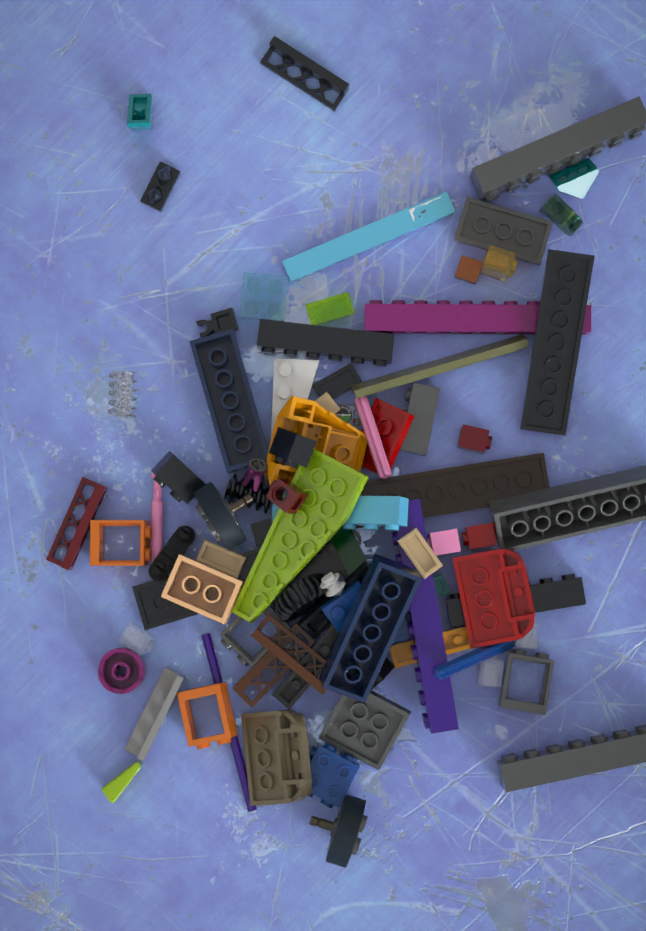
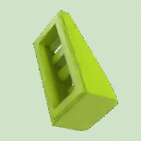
M141 760L136 761L102 788V792L111 803L118 799L142 767L143 763Z

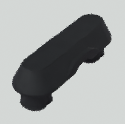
M179 527L151 563L148 573L153 580H164L172 571L178 555L186 553L195 539V532L191 527Z

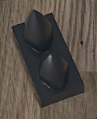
M160 161L140 202L161 212L181 172Z

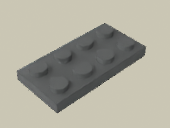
M466 197L454 241L540 266L553 221Z

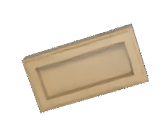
M417 528L397 541L423 579L443 566Z
M204 540L196 561L238 578L247 557Z

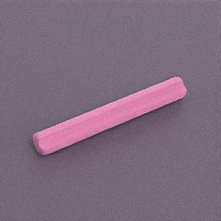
M366 396L355 398L354 402L380 479H387L391 477L392 472Z

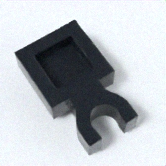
M233 308L210 314L212 320L196 321L199 327L207 326V330L200 333L201 338L209 336L213 332L216 334L233 329L234 332L239 330Z

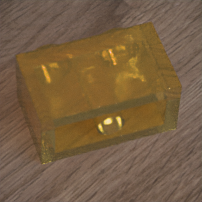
M490 245L479 274L505 282L507 277L512 278L518 263L517 260H514L516 253Z

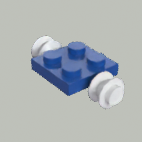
M330 572L321 579L320 588L328 589L326 592L327 597H335L321 606V609L339 633L361 583L357 581L343 591L346 584L345 581H338L339 573L333 574Z

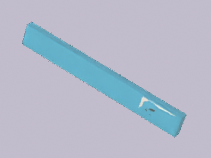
M446 191L285 259L282 263L290 282H294L450 216L456 211Z

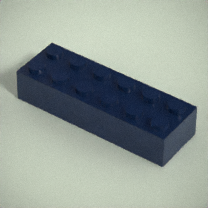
M230 329L189 341L227 473L248 468L250 460L254 458L267 462L268 447L234 330Z
M378 554L374 555L320 674L319 679L323 688L363 703L366 702L422 580L418 570Z

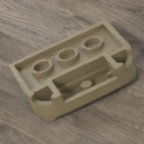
M289 709L241 714L250 806L287 804L301 801L312 794V775L304 715Z

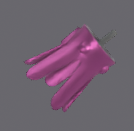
M259 458L250 460L242 486H246L252 476H254V492H257L259 489L261 477L265 486L267 464L264 460Z

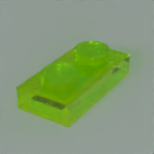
M349 292L305 304L311 325H320L355 314Z

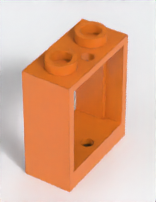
M90 520V566H148V561L152 559V550L149 548V539L152 538V526L149 525V521ZM104 526H140V560H104Z
M226 682L177 693L188 747L196 745L197 749L210 747V742L215 741L218 742V745L232 742L231 738L238 735ZM216 694L224 733L198 738L189 700Z

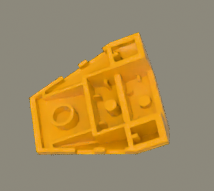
M291 396L277 415L269 450L277 429L280 427L317 441L315 449L360 472L368 443L365 434L315 401ZM268 451L266 460L269 485L277 480V478L288 479L292 482L297 469L276 461V456Z

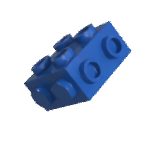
M325 742L324 745L319 743L317 748L313 746L309 753L312 775V794L309 797L312 798L315 795L321 798L320 802L329 808H333V806L339 807L360 765L356 763L358 759L347 753L344 756L336 752V747Z

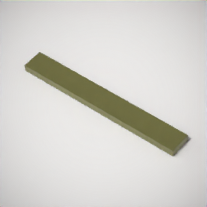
M521 334L351 385L352 392L356 398H361L529 347L528 339Z

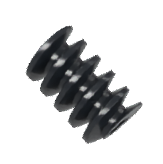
M234 474L227 485L224 500L229 495L230 503H233L236 498L239 500L249 493L254 501L247 504V508L250 509L255 503L256 511H259L264 506V513L267 514L271 501L266 498V495L269 492L270 485L263 490V483L260 482L258 491L254 492L253 479L248 485L242 486L245 477H242L238 482L237 474Z

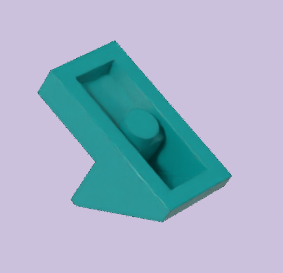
M129 94L127 127L130 130H152V94Z

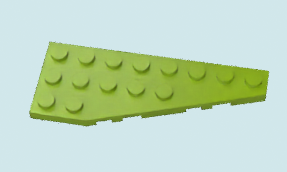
M314 448L307 468L299 465L292 480L294 485L308 495L296 514L286 513L279 508L231 612L248 622H254L350 518L369 476Z

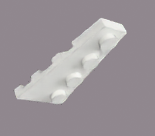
M274 358L271 438L277 415L289 398L296 396L308 399L319 360Z

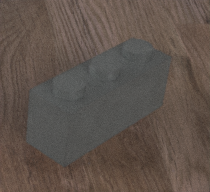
M413 383L412 388H407L405 401H409L408 410L404 411L415 417L399 451L422 456L427 455L440 388Z

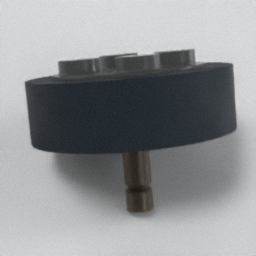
M212 482L193 492L199 503L195 507L208 524L207 527L217 542L222 541L230 551L247 540L236 519L235 512L254 501L249 493L230 505L228 501L225 502Z
M346 794L334 822L311 816L310 825L331 831L326 862L346 868L351 855H355L361 842V838H357L358 833H362V830H364L368 817L364 815L366 800Z

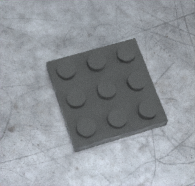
M372 690L365 703L341 695L319 739L380 770L411 711Z

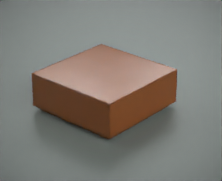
M462 255L454 278L476 284L483 262Z

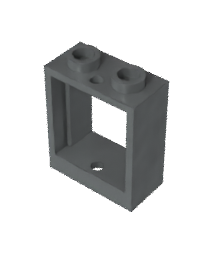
M270 606L263 611L265 616L270 614L288 630L291 628L287 622L281 620ZM237 616L220 634L223 638L221 643L229 650L232 648L239 653L237 658L245 666L250 664L253 667L268 650L263 647L253 658L229 635L243 620V618ZM280 629V636L284 635L285 633Z
M513 649V653L507 652L498 706L546 715L554 660L549 659L548 654L536 653L535 657L528 656L525 650ZM513 659L545 664L539 704L507 698Z

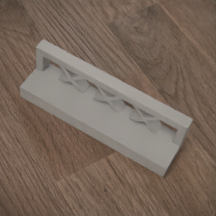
M167 667L164 668L125 747V750L137 755L138 759L142 761L146 759L186 678L185 676Z

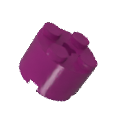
M128 647L110 650L101 658L98 667V677L105 689L116 694H126L137 689L146 676V664L143 657L136 650ZM119 665L121 667L126 666V676L124 674L119 675L117 673L119 671Z

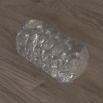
M116 371L109 374V378L115 381L108 383V386L115 390L109 391L108 395L115 399L108 401V404L114 407L108 410V414L118 418H136V415L130 414V411L137 409V407L131 405L130 402L136 401L137 398L130 394L137 391L136 388L131 387V384L137 382L136 379L131 378V375L137 372Z

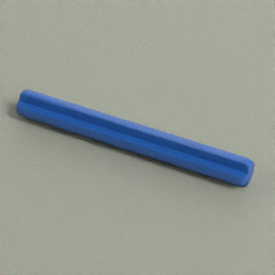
M514 641L482 646L434 668V677H438L439 680L445 679L512 649Z

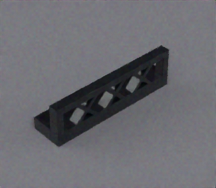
M274 36L269 43L270 48L260 61V64L335 112L349 90V83ZM275 52L282 57L283 64L274 66L267 61L272 53ZM297 66L300 68L302 76L292 78L288 75L287 67ZM315 78L319 80L320 88L309 89L306 86L305 79ZM334 90L339 93V96L332 104L325 99L324 91Z
M364 561L343 581L346 584L343 591L357 581L362 584L370 564L368 565ZM335 596L324 597L299 620L300 626L313 637L317 638L332 624L322 611L321 606Z

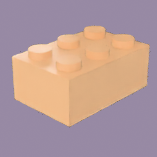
M179 554L161 597L222 624H227L245 581Z

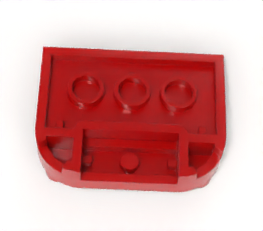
M501 548L452 558L470 649L519 640L533 629L536 613L526 564L518 552Z

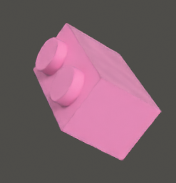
M457 529L428 534L427 543L436 556L461 551Z

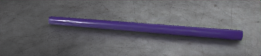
M210 633L203 634L201 636L214 684L221 683L223 680ZM235 736L231 738L230 746L247 810L250 812L257 810L256 806H250L247 771L238 737Z

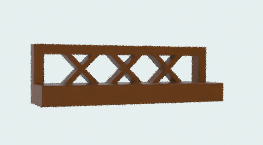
M268 614L251 634V637L323 695L327 689L322 687L320 679L317 677L316 668L324 667L326 660ZM269 620L277 626L278 636L268 637L261 631ZM280 629L287 635L280 636ZM281 638H292L295 641V651H285L282 649ZM271 639H278V644H279V645H277V644H276L273 640H271ZM297 643H298L301 647H303L304 650H298V645H297ZM309 652L313 656V665L303 666L299 663L298 653ZM296 653V659L290 654ZM315 658L319 660L322 664L316 665ZM307 668H314V674Z
M297 622L289 629L294 635L301 633L309 641L307 643L309 647L316 642ZM290 637L281 638V648L285 651H295L293 649V639ZM290 643V649H284ZM267 651L232 689L250 707H253L290 668L287 665H277V657L270 651ZM305 652L298 653L299 659ZM274 659V665H268ZM264 668H274L275 677L272 681L261 682V672ZM277 668H283V669L277 674ZM258 676V682H252ZM268 684V685L261 691V685ZM248 685H258L259 694L253 700L242 692Z

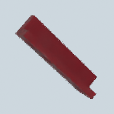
M82 477L46 560L64 569H73L90 530V520L95 519L108 489L107 487ZM85 483L95 487L91 498L87 500L84 499L82 494ZM83 504L85 512L82 518L76 521L73 514L74 508ZM74 525L76 528L72 540L66 541L64 531L67 527ZM65 546L67 552L63 562L53 558L56 549Z

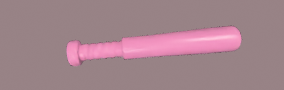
M154 473L151 474V479L156 476ZM155 480L153 482V501H151L152 538L149 548L152 550L151 563L163 549L162 487Z

